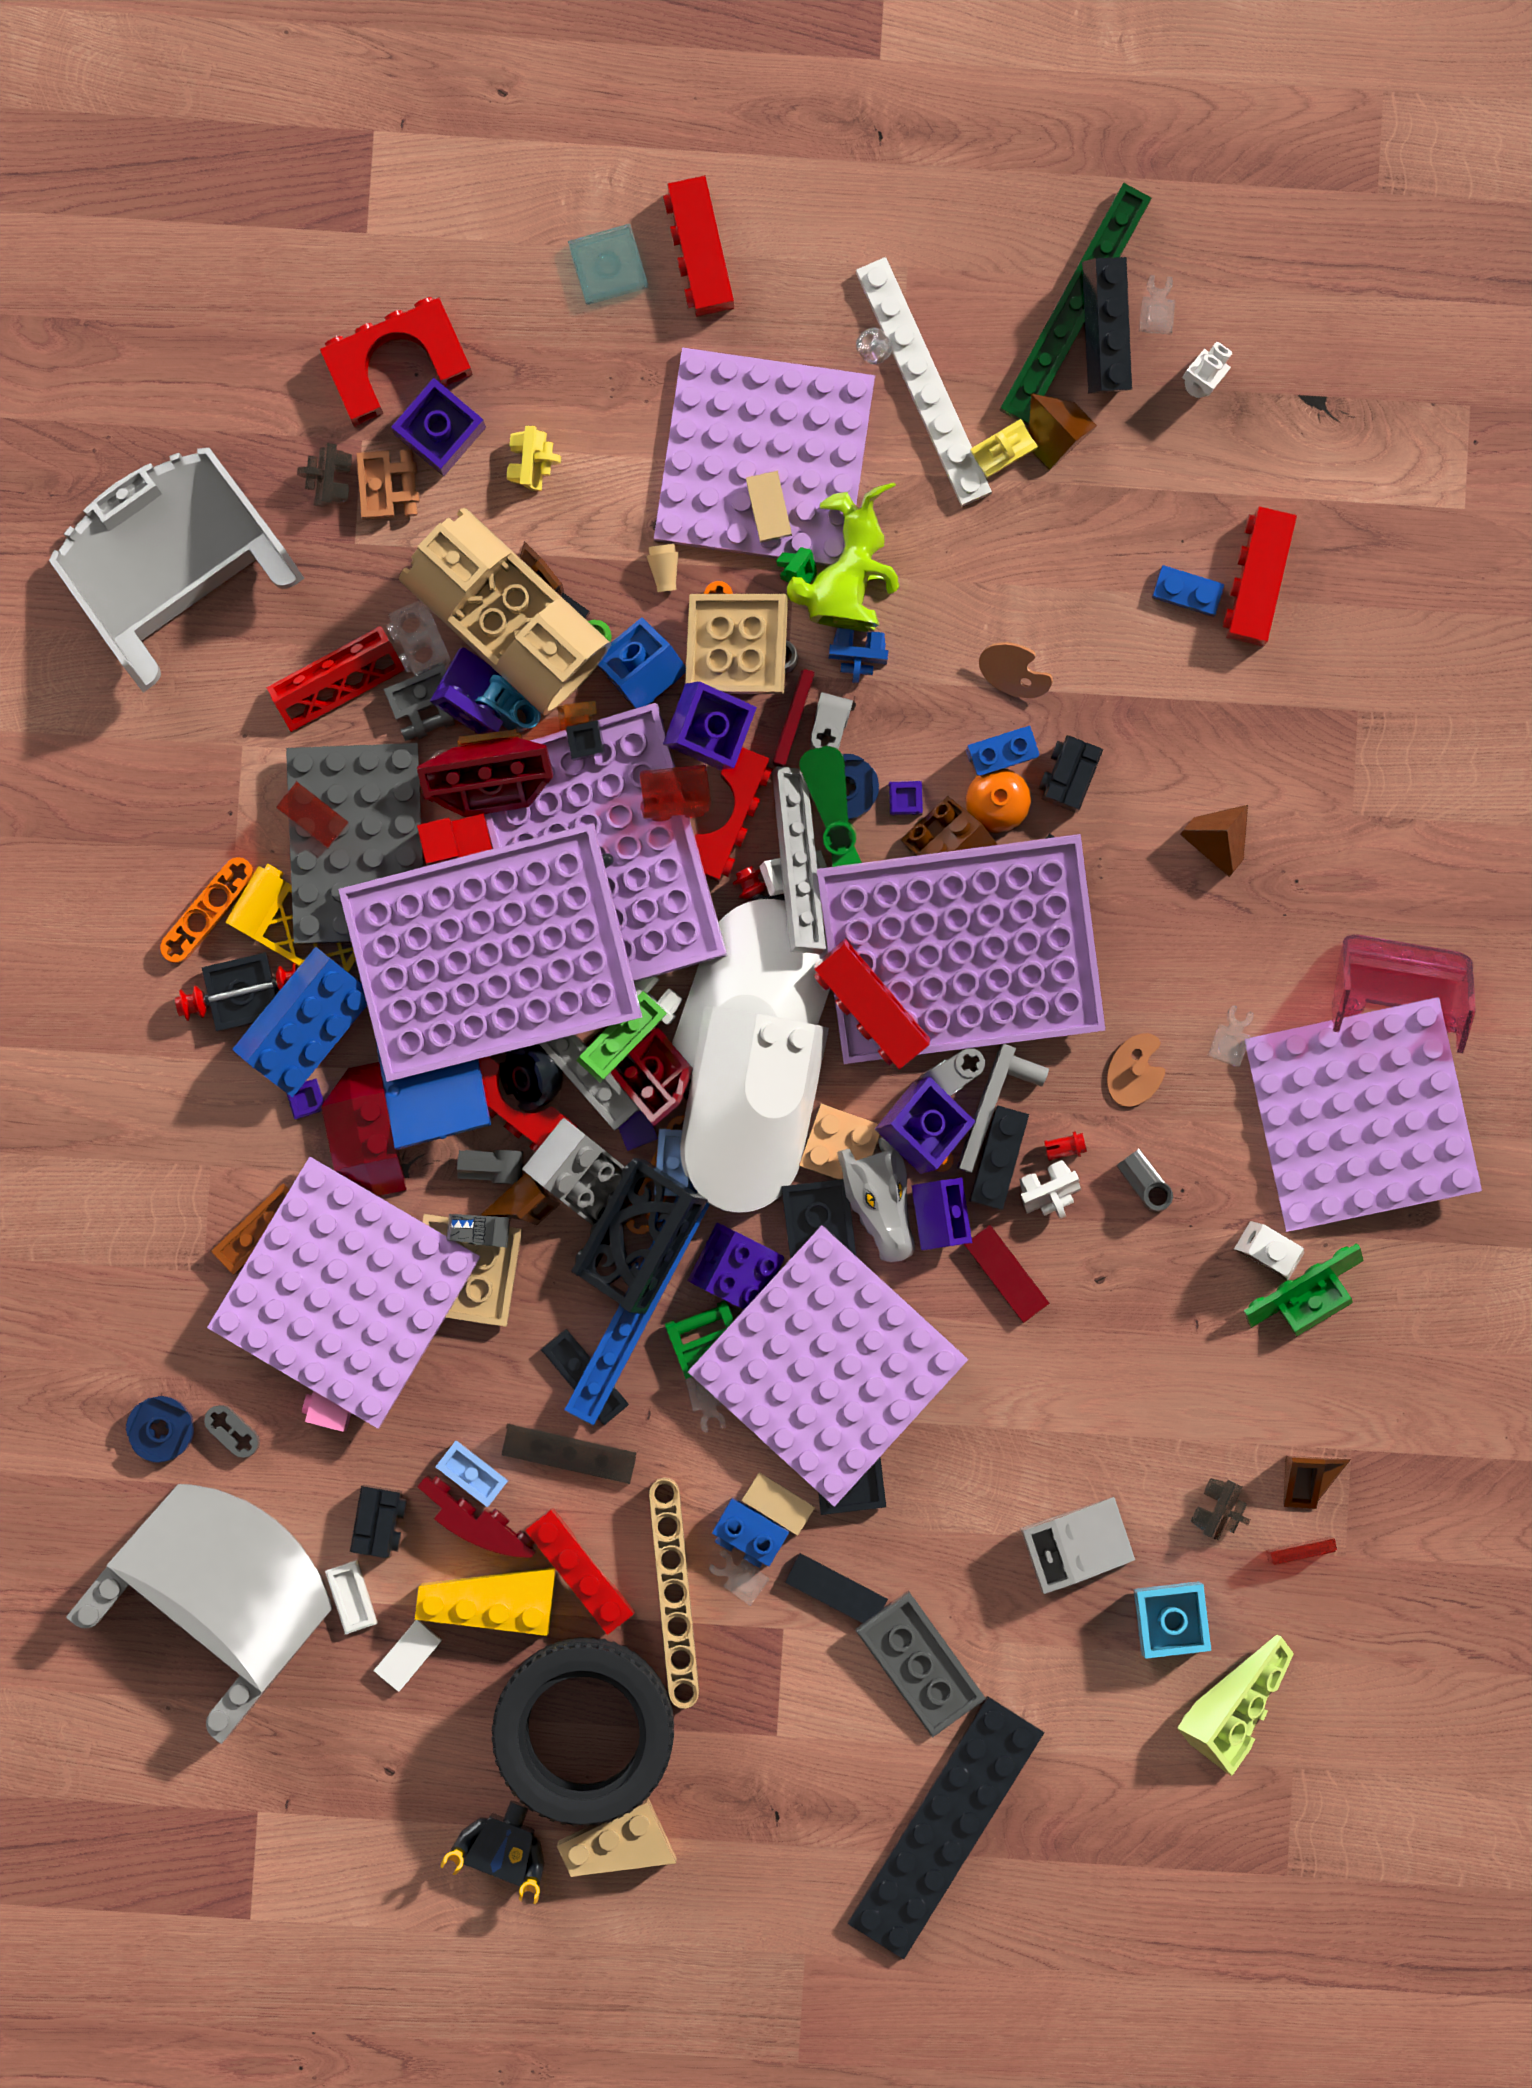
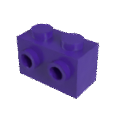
M962 1178L911 1185L921 1250L972 1243Z

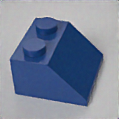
M642 617L611 642L608 652L597 665L635 709L652 703L658 695L670 685L676 683L686 673L685 664L672 646Z

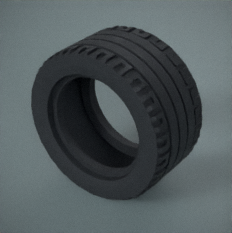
M595 1637L569 1638L538 1650L526 1659L511 1676L499 1697L493 1717L491 1730L493 1754L496 1758L495 1763L499 1768V1773L504 1778L506 1786L510 1788L514 1797L517 1796L520 1799L519 1802L525 1804L530 1811L539 1813L538 1816L550 1819L549 1821L561 1822L560 1824L562 1825L570 1824L575 1827L578 1825H584V1827L595 1824L601 1825L603 1822H612V1820L619 1819L624 1814L632 1812L658 1786L666 1771L674 1741L673 1708L661 1678L655 1673L652 1666L650 1667L647 1661L638 1656L636 1652H632L628 1647L621 1646L614 1641H606L607 1639H596ZM591 1677L611 1684L629 1700L638 1719L640 1737L634 1756L619 1773L600 1782L589 1784L574 1783L554 1775L540 1762L530 1741L529 1719L534 1703L549 1687L569 1678Z

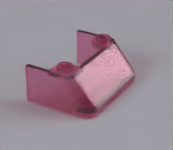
M1349 935L1344 938L1332 1001L1333 1032L1340 1031L1344 1015L1354 1016L1361 1014L1365 1009L1366 1003L1395 1007L1439 997L1447 1033H1456L1457 1053H1464L1476 1013L1473 962L1470 957L1457 951L1363 935Z

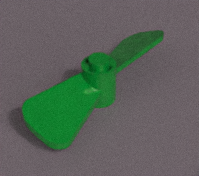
M832 746L808 750L801 757L799 767L826 827L823 843L826 849L831 852L832 867L862 863L854 846L857 839L856 830L848 822L844 757L837 748Z

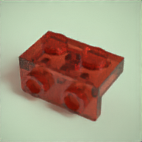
M706 764L640 772L639 776L644 802L642 814L644 819L652 818L653 821L660 822L669 820L672 816L685 815L686 818H698L709 811L712 801Z

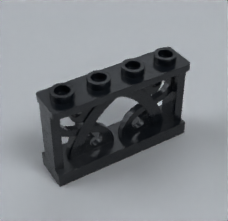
M633 1158L624 1167L621 1174L622 1179L616 1190L607 1198L606 1208L600 1219L593 1224L586 1245L577 1253L575 1265L571 1272L621 1304L620 1306L628 1312L646 1314L708 1199L681 1184L649 1161ZM645 1178H651L655 1183L656 1195L654 1201H651L652 1193L647 1186H645L644 1194L642 1196L638 1195V1191ZM665 1187L680 1196L676 1204L663 1202ZM650 1214L648 1226L651 1237L655 1241L651 1250L639 1249L627 1256L623 1234L624 1224L637 1217ZM657 1220L658 1222L666 1221L661 1232L657 1228ZM604 1253L607 1256V1262L602 1266L612 1267L616 1264L617 1267L608 1276H601L596 1269ZM643 1257L645 1261L640 1269L637 1262L631 1266L636 1259ZM622 1276L629 1287L627 1294L611 1283Z

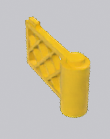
M267 863L265 868L258 866L225 923L300 966L304 960L295 954L294 938L291 939L287 920L293 919V915L285 916L282 905L288 893H292V885L281 879L284 873ZM280 908L282 918L273 920ZM283 921L288 940L273 943L263 937L269 925ZM337 943L339 951L326 955L328 957L340 955L343 969L349 972L356 961L353 947L342 950L341 943ZM289 944L291 953L280 946ZM353 951L346 962L344 953Z

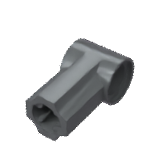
M1140 1149L1116 1165L1138 1194L1144 1207L1149 1211L1162 1212L1172 1203L1173 1192L1171 1187L1162 1180ZM1159 1188L1165 1192L1166 1202L1163 1205L1156 1206L1150 1202L1148 1194L1151 1189Z
M459 1150L457 1178L491 1180L492 1183L514 1184L522 1177L523 1151L494 1150V1152Z

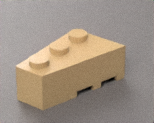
M646 1798L632 1812L624 1814L623 1817L614 1819L609 1823L603 1822L601 1825H590L559 1840L557 1848L571 1877L675 1864L677 1859L649 1798Z

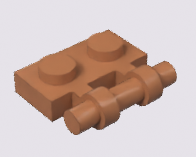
M389 450L356 453L362 520L395 517L394 504H404V516H417V503L420 502L419 492L415 489L414 475L417 474V463L413 462V451L401 450L399 463H391ZM392 475H401L403 491L393 492Z

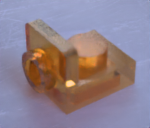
M589 701L558 706L560 731L566 730L568 726L591 722L592 715L597 714L596 702Z

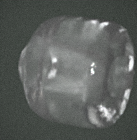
M878 328L866 329L859 335L856 341V350L871 365H878L886 361L893 349L891 340Z

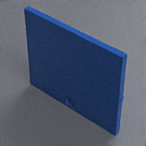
M376 1041L396 1150L437 1139H445L448 1136L491 1125L479 1059L387 1082Z

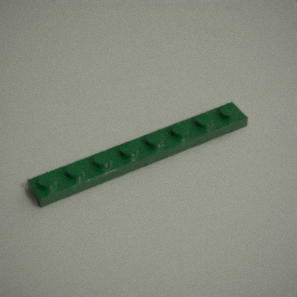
M1123 182L1000 408L1001 412L1016 420L1021 419L1025 425H1029L1031 394L1045 396L1085 323L1082 262L1094 258L1121 257L1152 197Z

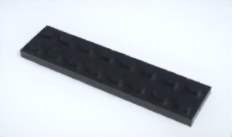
M987 1696L847 1923L900 1958L905 1959L1045 1732Z

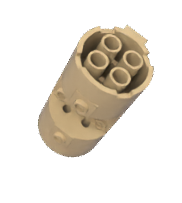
M467 508L460 509L457 513L459 516L457 520L452 521L450 518H447L442 524L439 523L417 546L418 549L411 556L413 559L411 562L412 568L410 570L404 568L399 576V581L545 716L561 705L586 680L604 658L611 643Z

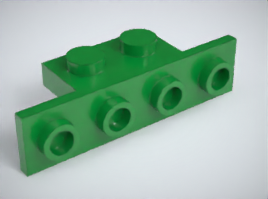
M1356 1243L1351 1247L1346 1246L1335 1252L1333 1258L1323 1264L1317 1263L1312 1265L1301 1277L1294 1281L1288 1280L1282 1283L1276 1292L1266 1298L1260 1297L1252 1301L1248 1308L1244 1310L1250 1327H1254L1280 1311L1297 1337L1353 1303L1352 1298L1338 1279V1276L1364 1261L1360 1246Z

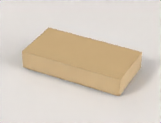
M778 471L746 477L760 543L792 536Z
M760 1472L742 1499L743 1502L797 1536L815 1509L813 1505Z

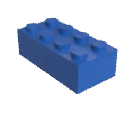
M315 947L232 1050L258 1072L293 1097L366 1008L367 1002L362 983Z

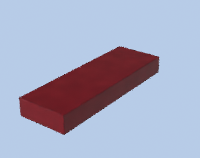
M807 669L801 671L773 758L775 767H786L814 679L815 672Z
M988 1225L972 1237V1243L964 1244L1022 1323H1025L1050 1304L991 1225Z

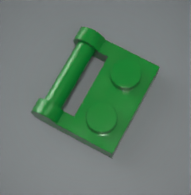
M726 1300L717 1303L718 1307L677 1323L674 1320L665 1323L685 1379L693 1377L688 1371L734 1322ZM723 1319L726 1326L725 1329L683 1345L680 1335Z

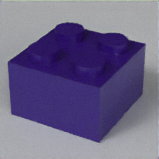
M433 378L391 428L399 440L444 477L485 430L486 426L484 419Z
M700 681L686 683L663 745L716 769H733L757 707Z
M929 1076L914 1081L877 1125L875 1130L920 1174L937 1170L976 1121Z

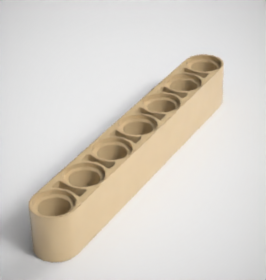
M663 1477L657 1479L652 1484L649 1498L668 1692L670 1701L674 1706L686 1709L696 1703L699 1695L679 1487L674 1480ZM661 1484H668L673 1488L674 1496L668 1502H661L656 1498L655 1489ZM671 1517L676 1521L677 1530L675 1533L664 1535L660 1532L658 1523L662 1518ZM673 1550L680 1555L681 1560L677 1567L668 1568L664 1566L661 1558L666 1551ZM669 1584H678L683 1588L684 1595L680 1600L671 1601L666 1597L665 1589ZM674 1617L683 1618L687 1623L686 1631L682 1634L672 1633L668 1628L669 1620ZM684 1650L689 1654L690 1662L687 1666L677 1667L672 1663L671 1656L675 1651ZM682 1683L690 1685L694 1691L693 1696L686 1701L678 1699L674 1692L675 1688Z

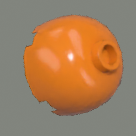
M1006 768L982 776H976L970 783L965 798L967 812L981 822L988 832L992 833L1009 832L1019 826L1028 815L1031 805L1030 789L1025 780L1015 771Z

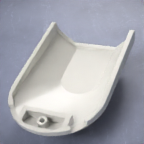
M777 899L754 900L742 904L727 913L718 922L727 955L699 963L672 1042L687 1062L694 1067L705 1005L818 1025L830 988L827 991L824 990L814 977L817 973L814 970L815 963L828 953L825 930L826 949L821 954L790 952L785 901Z
M704 1006L681 1135L680 1155L686 1177H689L697 1193L708 1199V1204L730 1212L755 1211L778 1199L782 1195V1186H789L793 1182L799 1170V1164L804 1152L829 1028L757 1013Z

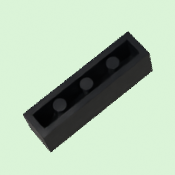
M1127 257L1094 258L1082 262L1088 394L1117 393L1132 390Z

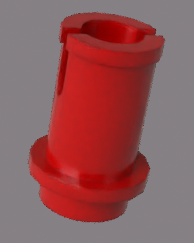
M1076 1131L1071 1136L1044 1141L1049 1161L1075 1154L1081 1157V1153L1087 1152L1083 1133L1076 1134Z

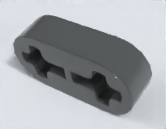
M218 1405L207 1411L204 1419L205 1427L234 1455L244 1458L252 1456L257 1452L260 1445L258 1434L231 1408L225 1405ZM215 1412L217 1414L225 1412L228 1415L225 1421L232 1427L230 1431L223 1426L217 1428L213 1426L215 1418L212 1415ZM235 1431L242 1437L246 1435L251 1436L252 1439L249 1443L252 1448L250 1450L244 1448L240 1451L237 1448L239 1441L232 1435Z

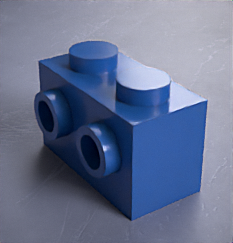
M732 1497L714 1527L712 1534L717 1536L714 1541L715 1543L731 1552L734 1547L746 1553L743 1559L761 1568L762 1564L770 1567L789 1534V1530Z

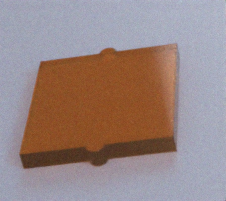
M515 729L459 737L457 742L459 747L522 737L521 732H517Z

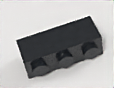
M998 1105L995 1107L969 1202L1000 1211L1003 1210L1029 1114Z

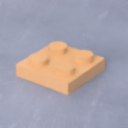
M821 1104L799 1166L837 1180L843 1179V1172L837 1152L850 1149L856 1161L872 1156L880 1135L875 1130L878 1124Z

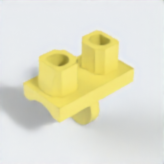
M1020 419L970 449V452L986 478H989L1036 450L1038 446Z
M525 426V431L510 435L511 451L523 454L522 464H509L507 468L508 481L523 485L532 491H542L543 475L550 476L551 465L561 463V456L552 453L553 443L546 442L547 433L536 430L535 426Z

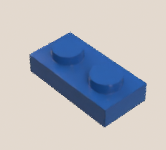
M1162 565L1152 598L1214 617L1225 584Z

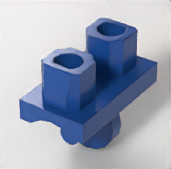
M837 628L833 644H830L828 659L854 661V664L841 663L840 670L843 673H853L852 683H859L860 674L873 675V666L861 665V662L887 665L889 650H885L886 643L883 632H867L866 648L853 646L854 630Z

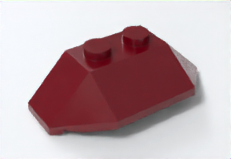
M519 737L453 747L417 766L424 799L431 802L434 801L463 817L527 808L553 778L547 746Z
M655 1026L615 1067L611 1075L655 1126L680 1104L693 1067L664 1033ZM604 1027L586 1045L589 1047L607 1027Z
M376 1062L348 1068L321 1106L334 1171L376 1196L406 1191L407 1187L400 1153L394 1147L380 1063Z

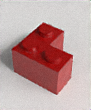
M484 814L451 821L448 817L417 825L427 866L493 849Z

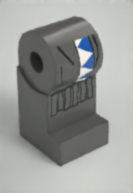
M449 1214L446 1240L508 1248L511 1218Z

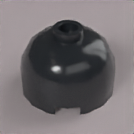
M539 1044L505 1052L507 1054L506 1060L500 1063V1078L506 1094H513L516 1100L520 1102L517 1106L520 1109L530 1111L553 1101L562 1088L563 1071Z

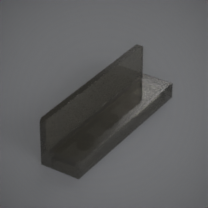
M507 1423V1432L501 1454L503 1456L623 1483H631L638 1451L515 1423Z

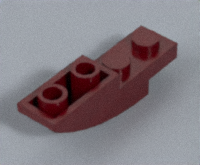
M437 1475L433 1479L430 1476H426L417 1486V1488L442 1508L434 1520L463 1540L483 1549L513 1557L531 1558L536 1553V1550L532 1547L535 1544L534 1541L522 1530H519L516 1534L509 1528L507 1524L510 1520L496 1508L492 1512L486 1508L477 1518L473 1514L476 1508L463 1497L456 1500L448 1493L451 1487Z

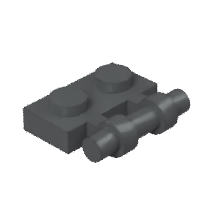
M444 664L384 689L396 720L399 721L409 716L412 725L401 729L405 741L418 737V739L428 736L427 732L444 725L446 728L455 725L454 721L456 719L438 708L439 714L425 720H421L418 713L435 706L430 700L447 671Z

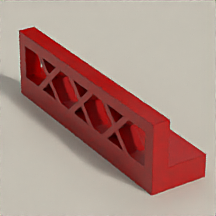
M379 626L266 688L287 727L292 732L401 673L405 668L382 626ZM389 653L395 664L384 670L375 669L376 660ZM351 673H364L360 683L354 686L345 684L347 676ZM325 687L335 689L332 698L326 701L316 699L318 692ZM296 703L306 704L304 713L293 719L290 718L286 711L287 708Z

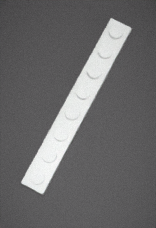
M884 257L857 269L856 275L879 326L885 334L884 337L961 507L992 493L983 471L970 452L972 446L887 258Z

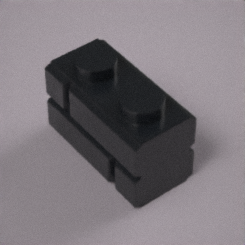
M1069 735L1066 736L1064 742L1057 740L1050 758L1056 761L1052 773L1045 771L1038 788L1044 791L1041 799L1078 813L1104 749Z
M371 1485L361 1486L350 1552L390 1558L392 1551L398 1552L401 1532L396 1531L398 1518L404 1519L407 1499H401L402 1491Z

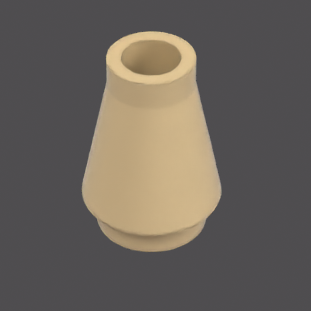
M668 544L648 547L649 555L646 557L657 586V592L677 590L678 552H675V545Z

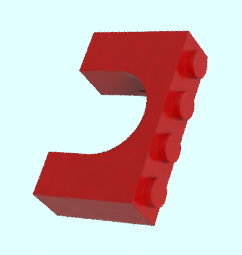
M432 297L424 298L416 302L413 309L406 312L402 310L394 311L384 317L385 321L374 326L372 323L364 324L355 329V334L344 339L343 336L334 337L325 342V347L320 348L354 427L384 414L370 384L368 367L376 350L387 342L408 340L421 346L429 355L439 380L444 387L473 375L440 297L432 299Z

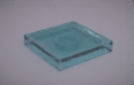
M630 223L568 241L586 305L648 288V282Z

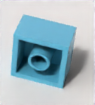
M1201 1582L1134 1589L1141 1655L1145 1659L1211 1651L1204 1585Z

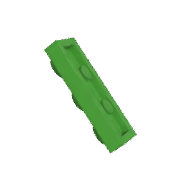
M644 991L637 996L642 1018L608 1026L576 1060L599 1083L615 1069L667 1014Z

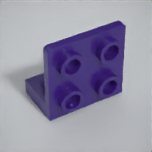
M460 648L430 702L481 737L497 733L503 723L502 720L495 716L496 713L492 708L484 704L475 703L476 699L482 697L490 686L489 680L492 675H501L488 663L466 648Z
M717 1222L687 1281L745 1310L776 1276L784 1256Z

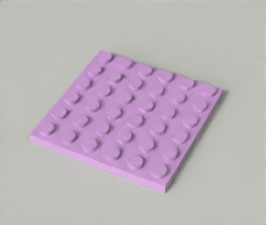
M682 348L654 541L778 559L782 552L796 554L799 548L803 547L812 550L814 561L817 565L830 566L837 562L845 548L843 512L820 509L819 505L831 495L848 492L853 503L857 504L875 375ZM778 471L792 536L760 543L746 477Z
M1439 997L1244 1039L1286 1232L1482 1191Z
M309 1157L207 1328L379 1429L481 1257L455 1241L446 1240L447 1237L319 1161Z
M821 1225L692 1366L688 1373L835 1507L968 1359Z

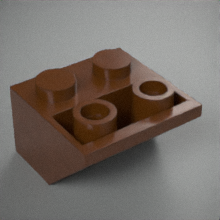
M949 796L940 802L901 839L902 843L914 856L998 845L983 824Z

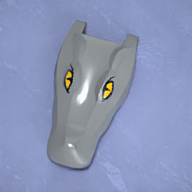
M883 1137L878 1140L881 1153L857 1161L850 1149L838 1151L837 1155L843 1172L846 1198L851 1203L852 1210L859 1214L860 1223L864 1225L867 1233L874 1237V1241L879 1249L880 1259L887 1262H898L912 1256L915 1251V1242L909 1224L907 1173L902 1156Z

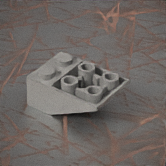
M563 1117L522 1170L593 1225L600 1219L606 1208L607 1198L616 1190L621 1181V1174L625 1166Z
M1114 1497L1020 1528L1043 1594L1076 1584L1135 1560Z

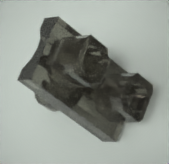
M327 443L326 447H321L319 450L318 468V457L308 456L307 467L297 468V476L306 478L305 489L314 490L315 479H317L314 506L325 507L330 503H344L348 500V484L333 482L334 471L350 472L352 454L337 450V444Z
M1210 1478L1204 1494L1218 1500L1213 1513L1198 1506L1191 1522L1201 1530H1204V1535L1219 1541L1225 1526V1530L1235 1533L1239 1522L1249 1525L1251 1519L1242 1516L1247 1503L1238 1500L1236 1504L1243 1487L1230 1480L1224 1482Z

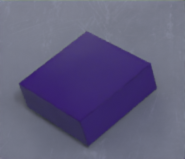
M922 781L889 782L890 816L923 815Z
M317 1078L306 1081L293 1097L287 1094L295 1120L322 1112L321 1106L324 1103V1099Z
M641 1110L633 1114L618 1128L627 1151L658 1140L652 1123Z

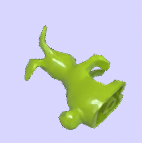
M895 483L881 485L867 492L864 495L860 508L853 503L848 492L833 494L820 503V509L843 512L845 548L837 562L820 572L813 584L806 583L802 577H792L787 585L788 598L796 604L807 606L811 621L817 624L860 632H875V627L880 626L876 611L867 609L862 604L869 580L885 581L888 594H893L900 586L898 576L891 566L872 560V555L884 547L885 536L879 527L873 510L874 501L883 492L895 487Z

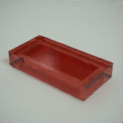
M297 781L276 806V809L327 849L331 847L349 824L347 820Z
M1325 1537L1268 1549L1266 1553L1268 1561L1276 1565L1336 1552L1337 1546L1335 1538Z

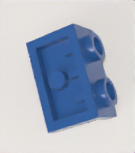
M1030 725L967 745L966 748L969 762H973L977 776L989 774L1039 757V751Z

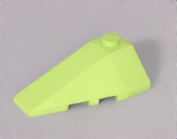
M1278 1635L1274 1636L1198 1699L1190 1711L1184 1715L1182 1722L1177 1728L1191 1746L1231 1776L1251 1750L1255 1741L1251 1734L1258 1719L1264 1721L1268 1710L1264 1708L1269 1694L1278 1690L1294 1655L1283 1638Z

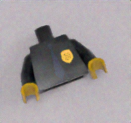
M511 1800L504 1817L491 1813L489 1818L480 1817L461 1831L451 1848V1852L447 1853L443 1858L441 1868L444 1867L447 1861L451 1860L455 1862L457 1867L452 1875H456L464 1864L520 1886L519 1900L521 1902L525 1892H532L535 1895L533 1904H536L539 1900L540 1889L538 1886L541 1882L545 1862L541 1842L534 1836L535 1829L523 1825L529 1808L522 1803Z

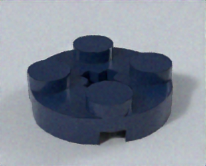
M842 754L844 757L845 778L849 779L850 784H855L856 790L850 791L849 796H847L848 820H853L870 811L878 796L879 781L874 769L864 759L854 754Z
M157 1396L147 1398L136 1405L131 1411L126 1423V1433L133 1450L141 1458L151 1462L173 1460L184 1453L192 1441L194 1434L193 1416L185 1405L172 1397ZM161 1420H164L166 1422L165 1427L169 1429L167 1435L162 1434L160 1438H156L155 1430L151 1426L153 1423L158 1424Z

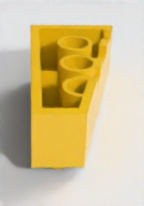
M554 1567L422 1583L418 1588L414 1620L547 1636L550 1627L557 1570Z

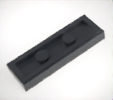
M565 1329L543 1347L541 1351L575 1390L591 1357L571 1333ZM615 1386L598 1417L604 1426L630 1405Z
M799 1553L785 1580L786 1584L861 1623L866 1622L881 1611L888 1601V1598L802 1553Z

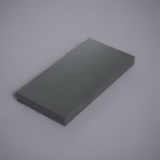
M909 1590L855 1629L932 1738L986 1699Z

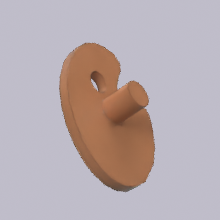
M1009 642L995 643L986 647L980 655L979 667L985 679L992 686L1008 695L1019 698H1036L1048 692L1053 683L1051 674L1035 672L1029 669L1028 664L1035 659L1036 653L1022 645ZM1027 678L1032 684H1023L1021 679Z
M1142 1033L1132 1036L1113 1055L1107 1072V1087L1111 1098L1117 1104L1125 1107L1138 1106L1151 1098L1162 1083L1165 1069L1163 1067H1151L1148 1064L1149 1057L1161 1045L1159 1038L1155 1035ZM1136 1049L1142 1052L1138 1060H1134L1131 1057L1132 1052Z

